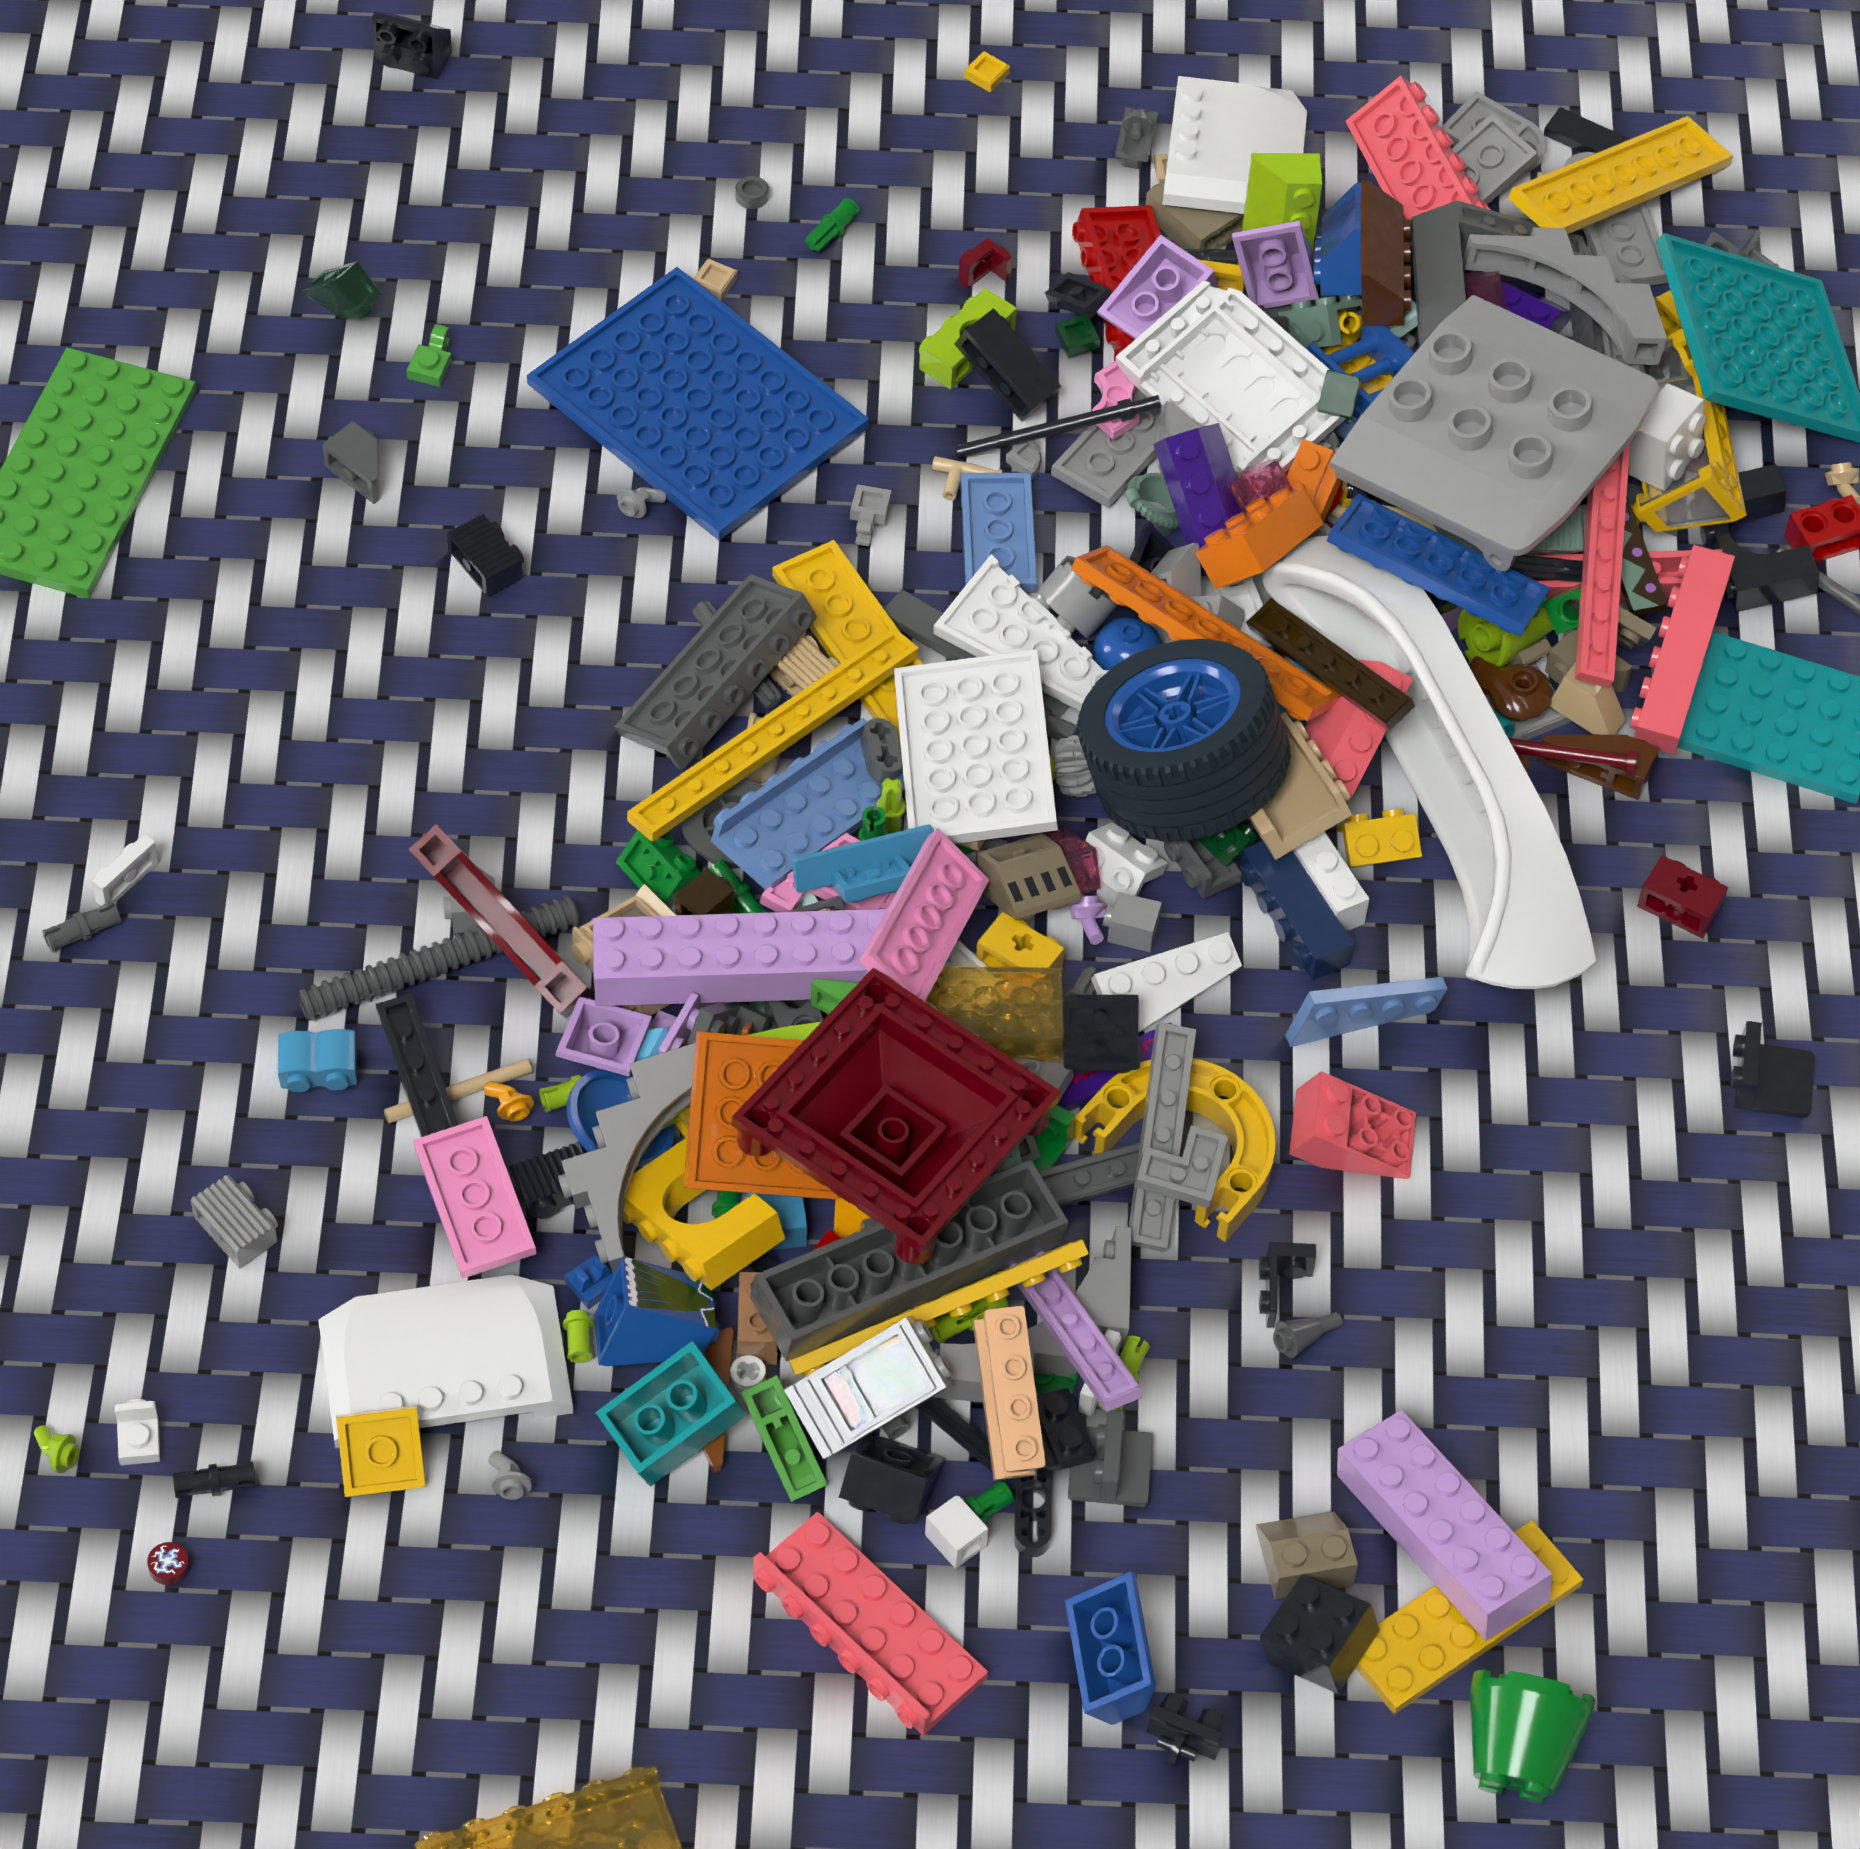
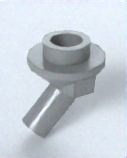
M642 487L636 490L623 488L617 493L618 507L629 517L642 518L646 514L645 502L664 503L666 494L661 489Z
M494 1451L489 1456V1464L499 1470V1474L492 1480L494 1492L505 1499L515 1500L531 1491V1479L520 1471L519 1466L499 1451Z

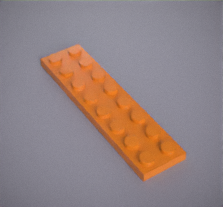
M1105 545L1076 557L1071 570L1080 575L1082 582L1091 587H1099L1110 594L1109 598L1116 604L1128 606L1138 612L1141 620L1151 625H1158L1168 632V636L1172 640L1210 639L1222 641L1244 649L1253 655L1263 665L1277 703L1287 708V713L1293 718L1309 721L1330 710L1340 698V694L1110 546Z

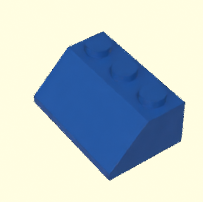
M1130 1571L1065 1600L1084 1713L1110 1725L1145 1712L1156 1687L1136 1573Z

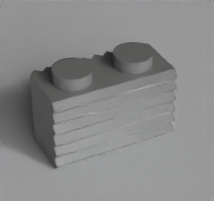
M225 1175L223 1179L212 1183L203 1192H199L197 1196L192 1197V1211L196 1221L217 1242L223 1252H226L237 1268H241L277 1243L275 1228L278 1227V1223L267 1208L260 1210L254 1204V1195L244 1182L237 1184L230 1175Z

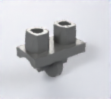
M1125 108L1115 157L1122 158V166L1141 169L1142 163L1148 162L1158 120V112L1145 113L1143 109Z

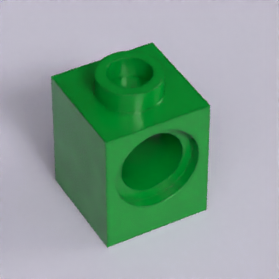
M1581 584L1555 593L1544 602L1556 635L1577 628L1579 625V613L1573 609L1571 601L1575 599L1580 602Z

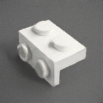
M1113 822L1090 831L1076 858V862L1117 893L1122 892L1138 896L1144 883L1163 875L1168 865L1152 847L1141 844L1130 836L1129 831L1122 829V827Z

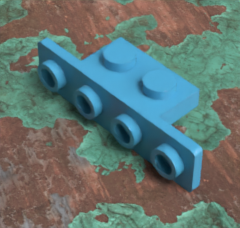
M930 824L796 857L792 861L794 888L798 893L832 885L845 903L860 902L868 897L883 893H895L910 869L909 865L913 864L928 835L934 832V829Z

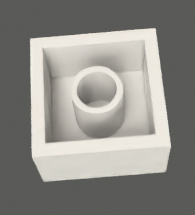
M1669 383L1665 385L1658 393L1638 433L1630 442V476L1663 491L1674 480L1677 481L1681 478L1685 467L1693 458L1697 459L1700 456L1705 445V441L1702 439L1703 426L1706 420L1705 415H1703L1704 399Z

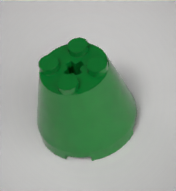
M1485 1669L1473 1672L1470 1685L1473 1776L1479 1780L1478 1789L1494 1794H1502L1503 1788L1520 1792L1519 1799L1542 1804L1544 1798L1556 1793L1591 1721L1595 1698L1590 1694H1583L1581 1699L1573 1695L1570 1685L1536 1675L1509 1671L1508 1674H1500L1499 1678L1490 1677L1491 1672Z

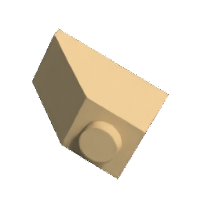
M1575 662L1553 695L1550 707L1593 735H1616L1626 719L1612 684L1607 688L1575 679Z

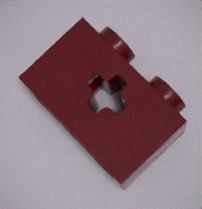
M1662 855L1642 886L1637 907L1703 939L1723 907L1728 887L1712 877L1704 876L1688 868L1680 861L1672 860Z

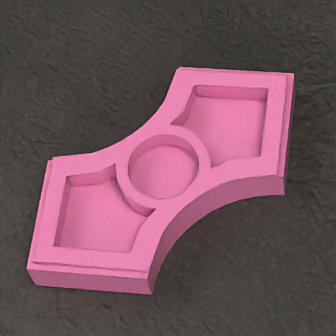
M1116 361L1095 373L1094 382L1099 387L1102 398L1092 411L1118 405L1117 401L1131 398L1132 401L1134 394L1139 390L1127 379ZM1136 414L1135 419L1123 422L1120 418L1096 425L1114 440L1138 425L1140 415Z

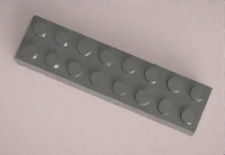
M1030 1159L990 1176L936 1238L934 1253L925 1263L917 1265L903 1261L895 1251L896 1234L885 1228L883 1224L877 1223L754 1275L750 1298L787 1362L1005 1269L1014 1263H1019L1033 1257L1041 1251H1047L1061 1245L1069 1222Z

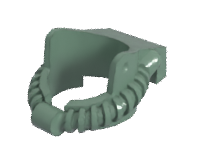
M1148 473L1135 476L1129 481L1124 495L1130 507L1136 508L1143 517H1146L1148 521L1155 524L1154 527L1164 537L1174 529L1181 528L1164 476L1160 475V473ZM1147 501L1159 503L1166 509L1157 508Z

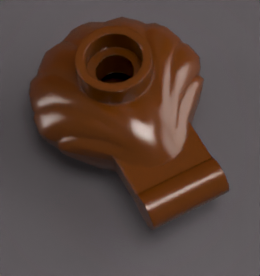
M1475 656L1471 661L1469 667L1483 693L1488 695L1492 706L1506 719L1518 722L1527 721L1528 719L1539 717L1543 711L1550 707L1553 689L1547 676L1537 668L1526 664L1499 667L1479 656Z

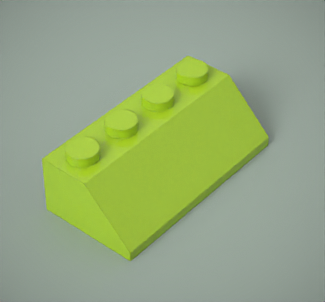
M1251 153L1242 231L1300 221L1313 253L1322 190L1320 154Z

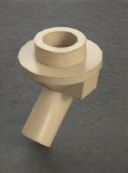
M1851 462L1831 465V471L1825 473L1828 486H1837V490L1842 497L1852 495L1858 505H1860V496L1851 486V484L1859 483V468H1852Z

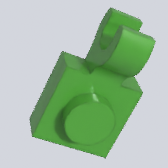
M435 324L429 346L418 344L406 370L407 379L437 387L441 386L452 362L451 353L446 352L450 344V338L446 337L449 327Z

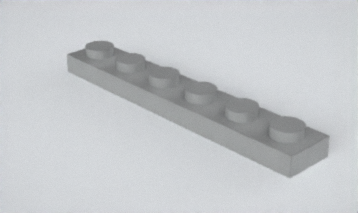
M1159 1022L1155 1027L1135 1181L1145 1147L1180 1156L1196 1029ZM1134 1187L1129 1220L1131 1246L1161 1252L1168 1248L1174 1198Z

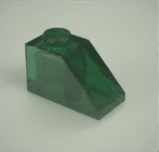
M358 261L324 270L302 290L307 297L341 319L352 316L357 318L365 316L374 308L372 303L381 296V293Z

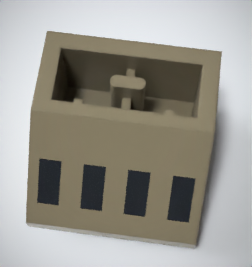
M1043 833L977 853L979 870L989 879L982 894L1016 920L1030 919L1036 913L1049 909H1062L1068 903L1081 900V892L1061 847Z

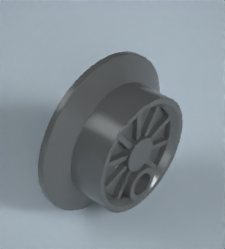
M743 779L682 821L681 829L691 848L712 864L723 859L730 869L740 868L710 842L715 828L713 822L723 809L733 808L739 804L745 794L749 791L756 792L763 785L749 779Z

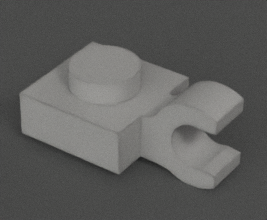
M857 484L850 509V519L858 521L856 532L858 533L855 544L870 546L874 523L885 525L891 501V490Z

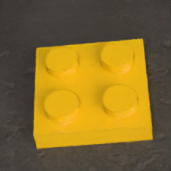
M416 1405L336 1415L345 1497L425 1487Z

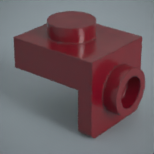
M986 238L972 250L965 251L959 259L958 282L969 289L991 271L1006 281L1011 277L1012 256L1004 247L998 246L989 238Z

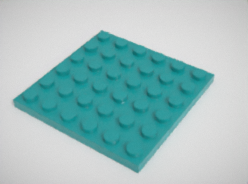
M1664 233L1656 241L1705 400L1860 443V393L1822 280Z

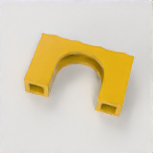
M686 1137L633 1173L626 1193L623 1221L627 1224L632 1222L638 1227L639 1232L647 1242L652 1243L654 1241L659 1245L669 1261H677L681 1264L692 1281L696 1282L699 1280L708 1289L713 1290L785 1240V1236L777 1211L755 1193L714 1220L699 1224H687L674 1220L676 1213L685 1204L706 1191L705 1189L683 1188L688 1138Z

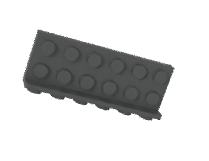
M750 574L614 726L620 736L668 755L676 768L685 769L816 620L817 615L805 595L799 591Z

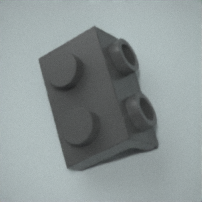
M1197 839L1164 842V850L1168 858L1172 862H1177L1183 871L1184 878L1189 887L1195 888L1203 899L1241 882L1242 873L1234 862L1230 866L1225 867Z

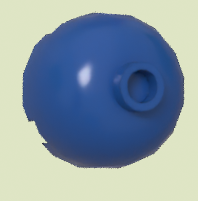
M1121 617L1112 620L1100 629L1093 644L1092 659L1103 670H1110L1135 653L1163 643L1158 632L1150 624L1136 617Z

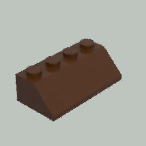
M1368 180L1361 181L1363 326L1404 325V311H1411V290H1404V287H1411V266H1404V263H1411L1410 242H1404V240L1410 239V219H1403V205Z

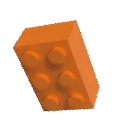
M1304 487L1289 492L1288 488H1283L1272 494L1267 501L1264 497L1253 500L1245 506L1247 510L1245 514L1243 512L1239 513L1225 522L1227 528L1216 530L1204 538L1206 544L1197 550L1195 554L1215 590L1263 573L1324 524Z

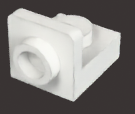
M132 1399L126 1403L116 1404L115 1415L117 1420L120 1466L160 1462L159 1418L155 1401Z

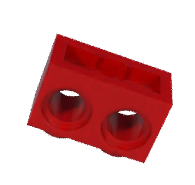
M1849 495L1840 499H1830L1823 504L1811 508H1800L1790 514L1784 537L1792 549L1809 545L1815 562L1860 549V506L1854 497Z

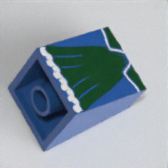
M623 1256L594 1313L598 1365L618 1366L664 1362L691 1341L704 1354L708 1345L715 1343L719 1333V1322L715 1320L714 1312L716 1298L712 1297V1290L708 1289L699 1280L696 1282L692 1281L686 1273Z

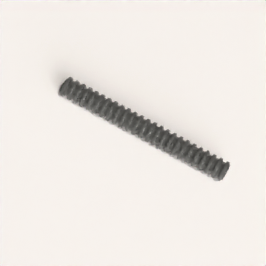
M568 895L563 896L560 902L557 899L552 900L551 905L543 903L540 905V909L531 907L528 913L524 910L519 912L543 939L546 938L547 933L553 936L557 934L559 929L562 932L567 931L570 925L578 927L580 921L576 905ZM478 926L475 928V932L466 930L463 936L455 934L452 940L446 937L442 940L441 944L435 941L432 942L429 948L426 945L421 946L418 952L412 949L407 956L401 953L398 955V959L388 958L387 963L378 961L375 967L367 965L364 971L358 968L354 971L353 975L347 972L343 974L341 979L337 976L333 977L330 983L324 980L319 987L313 984L310 985V990L299 989L298 999L304 1016L309 1021H313L316 1015L325 1017L328 1011L336 1013L339 1007L347 1009L350 1003H353L355 1006L359 1005L361 999H364L366 1002L370 1001L373 995L377 998L381 997L384 991L390 994L395 987L401 990L406 983L412 986L415 984V980L423 982L426 980V976L435 978L438 972L446 974L449 968L457 970L460 964L466 967L470 964L471 960L477 963L480 962L483 956L488 959L491 958L492 953L495 952L499 955L503 951Z

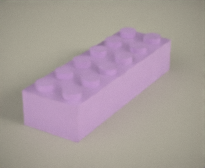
M1402 1410L1338 1448L1337 1476L1485 1641L1550 1601L1552 1573Z

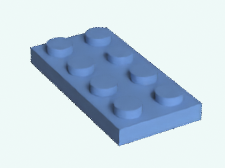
M961 473L965 586L992 554L999 561V567L1008 576L1012 574L1020 582V588L1024 592H1036L1037 575L1031 473Z

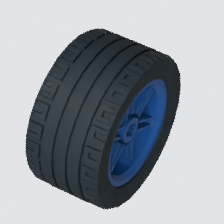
M1186 639L1159 644L1135 653L1112 667L1095 683L1085 697L1078 715V738L1105 812L1122 829L1142 838L1157 841H1188L1212 836L1230 829L1256 814L1273 798L1283 783L1290 765L1291 755L1288 737L1269 677L1263 665L1244 649L1227 642L1210 639Z

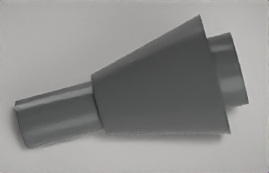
M1338 1312L1319 1319L1279 1321L1275 1325L1273 1342L1280 1353H1284L1288 1358H1294L1319 1339L1323 1333L1341 1327L1343 1321Z

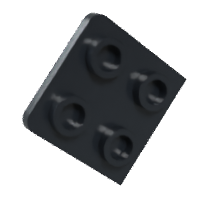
M1062 995L1064 1068L1077 1073H1088L1093 1070H1111L1115 1073H1127L1131 1070L1139 1069L1138 995Z
M1746 1021L1742 1035L1736 1034L1733 1045V1057H1738L1737 1066H1733L1730 1088L1736 1089L1734 1108L1800 1118L1808 1117L1812 1110L1814 1054L1806 1050L1760 1044L1762 1023Z

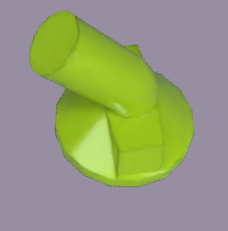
M45 1425L35 1429L34 1435L42 1453L49 1457L50 1467L56 1473H64L68 1468H72L75 1465L79 1456V1446L76 1445V1439L73 1435L55 1433L52 1436L49 1427Z

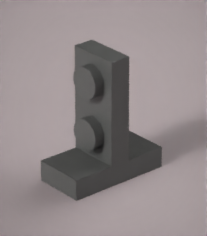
M742 1002L700 1003V1011L687 1043H696V1031L741 1035L742 1029L747 1022H753L751 1034L767 1030L772 1017Z

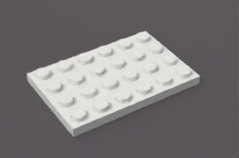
M1037 649L894 668L908 829L930 824L934 831L939 828L954 844L1058 830Z

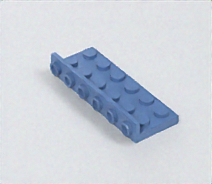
M862 718L853 725H845L836 737L828 742L826 740L820 742L810 755L805 758H797L788 770L781 775L774 774L766 781L762 788L756 792L749 791L743 796L739 804L731 809H723L714 819L713 825L715 828L710 842L767 890L769 887L774 888L783 882L787 875L793 871L792 861L794 858L820 852L845 833L851 835L862 827V813L867 807L874 806V815L877 816L876 804L882 796V783L874 780L869 775L860 742V737L867 721ZM901 768L897 779L902 783L901 797L903 798L905 796L903 768Z

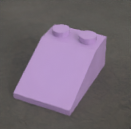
M1300 221L1232 233L1248 298L1260 309L1319 299L1318 284H1314V258Z
M1160 235L1097 313L1124 333L1136 339L1203 280L1211 282V287L1218 288L1215 272Z

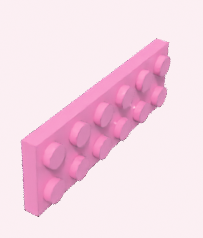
M939 828L928 835L859 959V962L868 972L875 968L923 1001H926L989 882V879Z

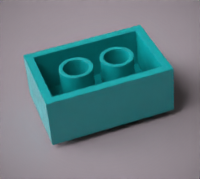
M693 1341L595 1412L634 1469L650 1487L747 1415L708 1359Z

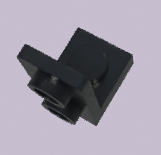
M1269 1242L1267 1257L1260 1256L1259 1280H1266V1291L1260 1290L1259 1314H1266V1328H1274L1277 1315V1275H1284L1291 1279H1299L1304 1276L1312 1277L1316 1261V1244Z

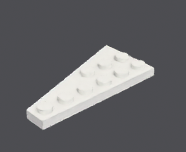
M992 554L934 624L933 634L976 657L1037 649L1042 692L1078 711L1081 710L1085 697L1095 683L1109 671L1103 670L1092 659L1093 655L1084 646L1081 648L1071 638V633L1063 628L1043 605L1035 598H1030L1020 588V582L1012 574L1008 576L999 567V561Z

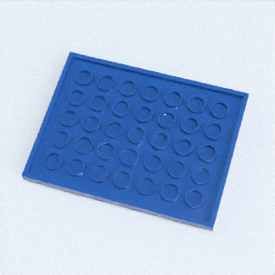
M678 267L671 270L527 374V384L652 487L664 491L668 500L718 541L869 428V418Z

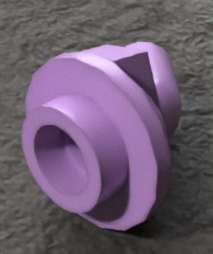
M1081 896V900L1076 901V904L1069 905L1071 919H1081L1082 926L1090 943L1097 945L1103 941L1104 936L1096 922V918H1103L1105 916L1106 903H1098V896Z

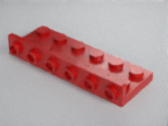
M1151 205L1081 208L1078 220L1074 222L1072 227L1073 240L1078 242L1081 251V264L1083 267H1086L1089 280L1109 287L1111 293L1114 292L1161 235ZM1103 318L1106 326V340L1112 345L1115 362L1116 356L1135 339Z

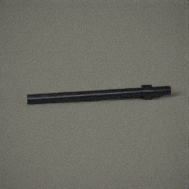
M1159 395L1131 401V398L1117 401L1118 405L959 444L956 445L958 458L1120 418L1122 422L1135 419L1136 414L1162 408Z

